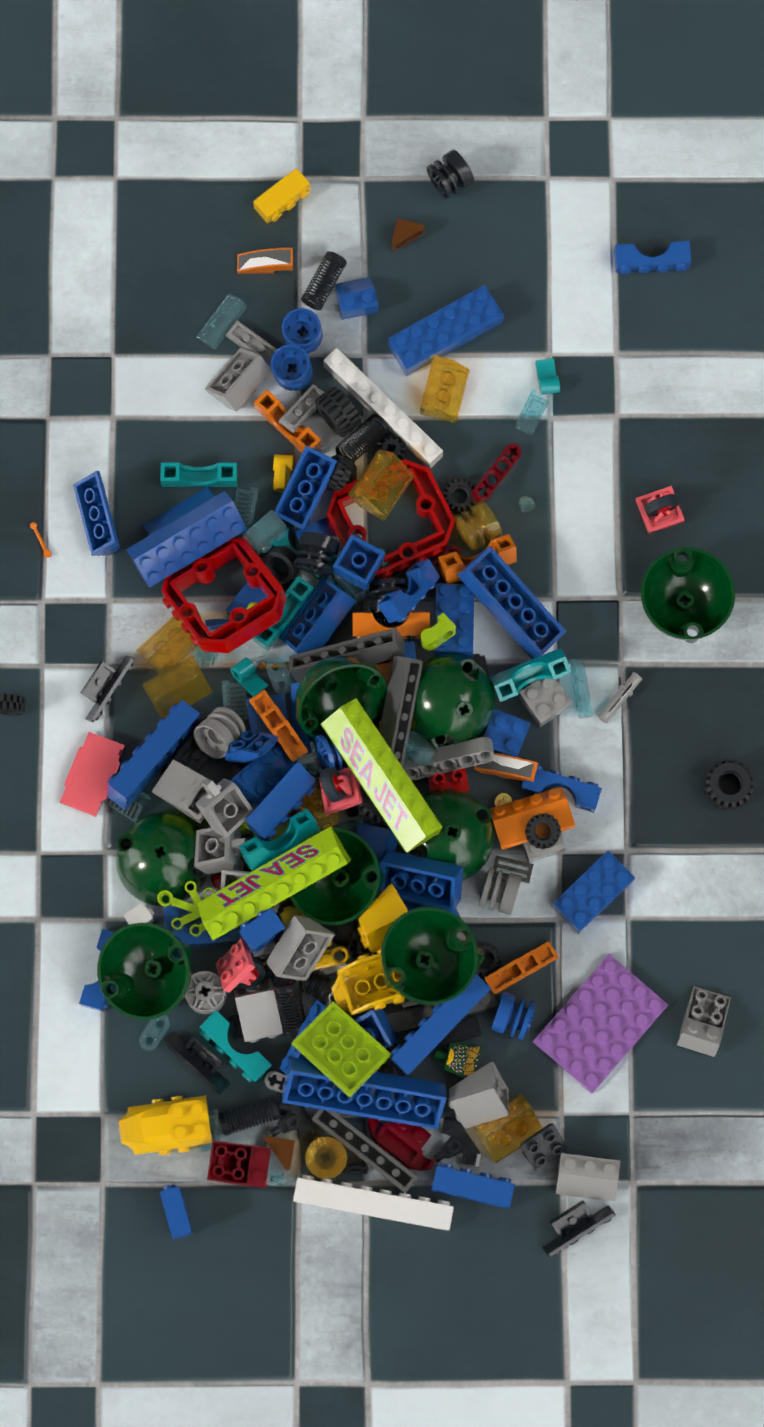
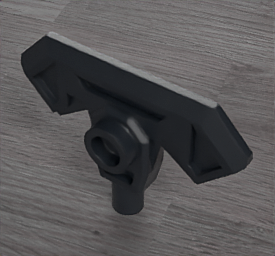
M282 1092L279 1107L288 1112L277 1122L276 1127L269 1130L274 1137L281 1132L285 1134L298 1129L299 1140L315 1142L317 1128L304 1106L282 1103Z
M445 1116L441 1133L451 1137L440 1148L441 1151L433 1156L438 1163L445 1157L449 1159L462 1153V1164L478 1167L481 1152L457 1118Z

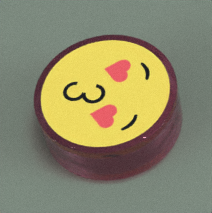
M505 792L497 794L494 799V807L513 802L512 796Z

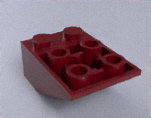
M212 1140L207 1180L266 1188L271 1148Z

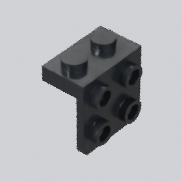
M553 1123L546 1125L520 1144L524 1157L535 1171L568 1149Z

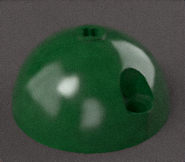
M692 547L676 548L663 553L650 564L642 580L641 601L647 618L660 632L674 639L695 643L698 639L709 636L720 629L728 620L735 603V585L727 567L713 554ZM684 555L687 561L681 562L677 556ZM684 599L685 602H688L687 605H684L681 600ZM687 630H695L697 635L692 637L687 633Z
M442 654L424 662L412 717V731L422 740L436 748L473 740L479 736L489 724L495 705L494 688L485 670L476 661L461 654ZM467 662V667L462 670V665ZM440 736V739L435 742V738Z
M353 656L326 658L316 663L305 673L297 688L296 719L304 732L310 737L316 739V736L321 734L325 737L326 732L321 723L340 707L356 698L374 723L385 705L387 694L385 679L375 664L367 663Z
M437 789L423 794V799L442 825V829L438 835L413 850H417L422 858L463 866L462 881L474 876L486 864L493 849L494 827L491 811L486 806H483L475 797L460 790ZM479 810L484 811L486 814V818L483 821L479 820L476 816ZM448 828L456 831L454 834L455 838L452 835H447V832H449ZM401 846L402 852L404 854L410 855V852L406 853L403 847Z
M171 812L151 813L131 824L124 834L118 838L116 852L117 872L128 892L138 900L154 906H161L157 896L163 890L171 892L174 898L182 901L191 898L190 894L185 890V884L188 881L195 882L198 892L208 876L206 873L199 876L194 874V869L196 868L194 867L196 830H200L199 827L189 819ZM125 840H129L132 842V845L129 849H123L121 847L122 843ZM163 849L165 856L161 855V858H158L156 852H160ZM189 884L187 886V889L189 891H192L194 889V885ZM164 896L162 901L164 903L168 902L169 897Z
M333 828L351 861L290 896L295 907L305 917L324 925H340L360 917L375 901L380 885L385 879L378 858L370 845L359 835L340 828ZM325 829L315 831L314 833L308 835L299 844L315 836L316 834L320 833ZM373 872L377 874L375 882H371V874ZM346 876V880L340 881V877Z
M420 907L402 914L389 927L382 943L381 964L385 974L384 981L387 986L393 988L404 998L419 1004H441L456 998L470 985L477 970L478 948L474 935L466 923L458 916L441 908ZM458 932H462L465 935V941H460L457 938ZM421 958H425L427 962L421 965L419 961ZM396 973L399 976V982L392 981L390 974Z
M134 923L120 928L107 939L98 958L97 977L105 999L118 1012L133 1019L150 1020L167 1014L182 1001L191 981V949L187 944L182 943L174 933L160 925ZM178 948L182 950V957L179 954ZM112 983L116 986L115 993L110 988Z

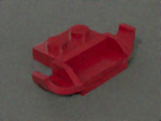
M369 1118L368 1128L375 1144L404 1167L417 1171L430 1170L436 1163L434 1159L431 1160L422 1155L424 1152L421 1150L422 1147L432 1136L424 1128L397 1122H391L390 1125L386 1122L384 1125L378 1119Z

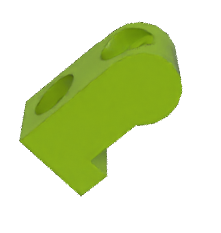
M444 613L437 617V624L422 631L421 645L425 650H433L456 634L455 624Z

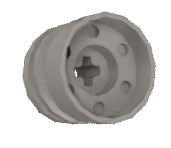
M218 707L196 727L194 739L199 748L208 756L221 759L230 750V743L234 740H240V734L245 732V726L241 718L234 711L226 707Z
M490 867V870L484 876L480 890L479 906L484 907L485 901L488 899L491 900L488 909H492L495 902H498L499 912L511 915L522 876L509 873L507 879L503 880V870H499L498 877L496 878L493 877L495 868Z
M201 971L192 975L185 995V999L191 1009L202 1015L213 1014L215 1010L219 1011L224 1006L227 998V992L223 990L219 976L209 971ZM206 987L207 990H210L208 992L207 997H205L203 994H200L201 992H203L202 988Z

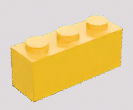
M295 168L253 201L254 209L267 224L271 221L275 222L285 210H291L298 200L305 199L310 194L311 184Z

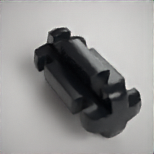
M239 1015L230 1016L232 1034L234 1033L233 1038H243Z
M345 1163L344 1173L360 1175L364 1173L366 1175L368 1173V1165H361L359 1163L348 1165V1163Z

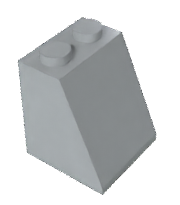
M272 978L263 979L260 984L252 988L243 989L237 986L234 988L245 1042L254 1043L258 1042L261 1038H276L283 1034Z
M490 1062L451 1087L448 1104L451 1109H454L458 1122H461L464 1128L467 1129L509 1116V1089L494 1062Z

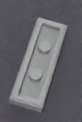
M236 321L227 332L226 337L241 348L260 355L271 367L272 355L277 349L242 323Z
M313 384L280 418L279 423L295 433L317 409L315 399L324 392Z

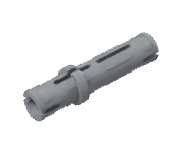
M633 672L628 680L619 686V691L597 717L607 724L628 696L631 697L633 695V690L643 679Z

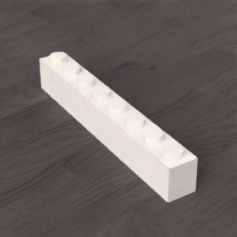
M338 348L323 360L324 368L372 415H380L387 422L389 431L396 438L400 437V442H405V447L426 467L431 469L443 457V450Z
M302 1175V1178L297 1177L293 1202L441 1230H450L453 1206H450V1202L438 1200L437 1204L430 1202L431 1199L419 1196V1199L416 1200L411 1199V1195L399 1193V1196L391 1195L392 1191L380 1189L378 1193L373 1192L372 1187L360 1186V1189L352 1188L353 1184L341 1182V1185H335L333 1180L322 1178L321 1182L314 1181L313 1176Z

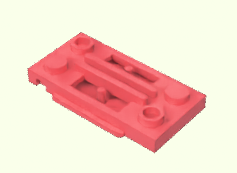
M89 732L83 747L78 749L64 783L66 788L60 804L97 817L102 802L107 798V787L109 784L107 782L118 771L120 766L119 760L125 745Z

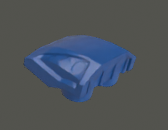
M253 731L242 732L240 740H234L230 743V750L225 753V759L237 763L256 760L265 755L275 745L278 737L277 735L263 732L256 735Z

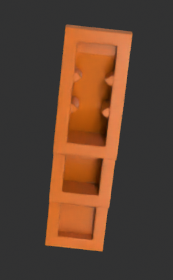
M265 690L249 700L270 733L277 735L278 744L292 763L309 752Z
M548 941L488 975L484 980L491 988L492 993L496 995L557 960L559 956Z

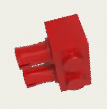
M466 768L446 773H436L434 776L427 777L429 792L437 789H456L469 794Z

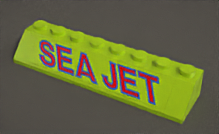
M356 698L340 707L321 723V726L406 853L440 833L442 825Z
M332 826L198 902L197 906L203 925L212 940L257 916L260 911L271 908L348 864L351 859Z

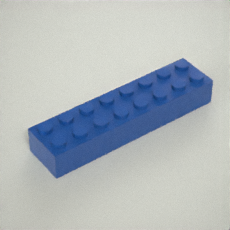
M291 1057L283 1085L282 1103L438 1129L446 1101V1085L444 1083L375 1072L349 1097L309 1060Z

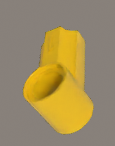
M274 454L273 491L284 492L293 471V455Z
M344 947L325 950L313 971L345 965L349 959L348 951ZM337 952H343L346 957L343 961H337L334 955Z

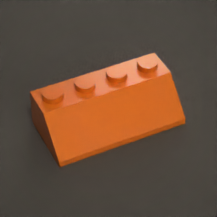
M562 787L489 809L491 811L494 833L502 850L529 842L525 834L526 824L534 815L539 813H548V815L554 816L561 826L560 832L576 827ZM539 824L535 829L536 835L539 838L549 836V826Z

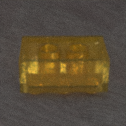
M434 355L420 407V415L457 423L470 370L452 359Z
M379 450L349 493V496L358 506L384 521L415 475L394 453Z
M174 617L170 618L136 650L162 678L195 648L189 638L191 636L190 633L186 634L180 626L182 622L180 620L176 621Z
M193 656L142 684L161 719L163 717L167 718L170 714L169 710L175 703L179 704L183 700L188 705H192L213 693Z
M520 1094L509 1101V1116L473 1126V1129L496 1164L521 1148L520 1144L541 1130L542 1126L532 1107L523 1095Z

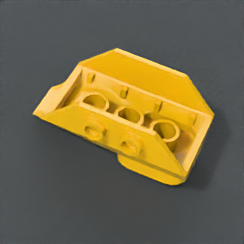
M378 950L377 954L372 956L369 954L358 957L357 961L337 970V980L331 987L336 1005L342 1010L350 1012L351 1015L373 1008L380 1010L391 1002L399 1004L405 1001L403 996L387 986L384 981L385 974L381 964V950ZM391 973V980L399 982V976L396 973Z
M183 1096L171 1097V1101L163 1102V1099L151 1100L152 1104L128 1107V1112L118 1120L121 1143L130 1147L134 1155L158 1152L159 1156L171 1154L170 1150L178 1149V1153L188 1152L190 1147L212 1143L206 1096L183 1099Z

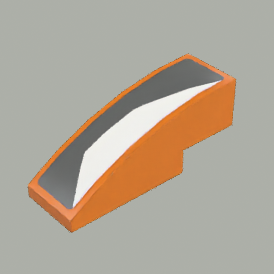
M293 248L265 249L237 255V274L293 271Z
M494 753V759L491 762L476 765L474 770L481 774L496 775L500 778L534 782L538 763Z

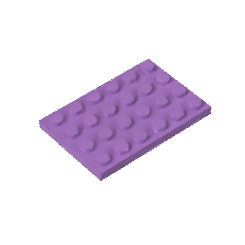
M608 954L536 1037L533 1043L592 1094L668 1004L614 957Z

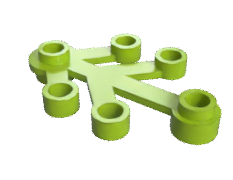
M188 881L185 884V890L190 894L194 904L174 898L172 893L167 890L161 891L157 896L159 904L163 907L172 905L191 912L181 918H174L171 925L175 930H180L183 928V925L201 917L197 906L201 899L197 892V886L193 881ZM189 884L194 885V889L192 891H189L187 889V886ZM210 887L206 888L203 891L204 898H207L205 894L208 890L212 891L213 894L215 891ZM164 896L169 897V901L166 903L162 901ZM180 921V927H174V922ZM203 923L200 925L194 924L190 927V933L194 937H198L202 931L206 930ZM198 927L199 933L194 934L192 929Z

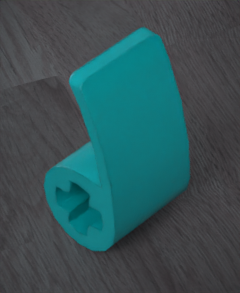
M554 359L537 360L535 364L541 395L560 393V383L558 376H556Z
M247 657L230 669L234 678L252 696H256L268 686L255 673L256 667Z

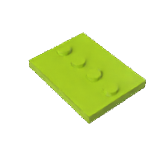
M334 1002L292 1042V1045L349 1097L391 1057V1053Z

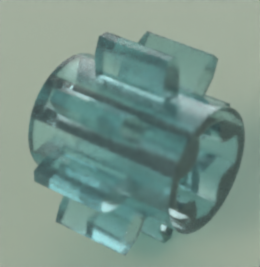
M199 645L193 654V657L197 658L196 663L202 667H208L210 664L213 665L218 656L216 652L202 651Z

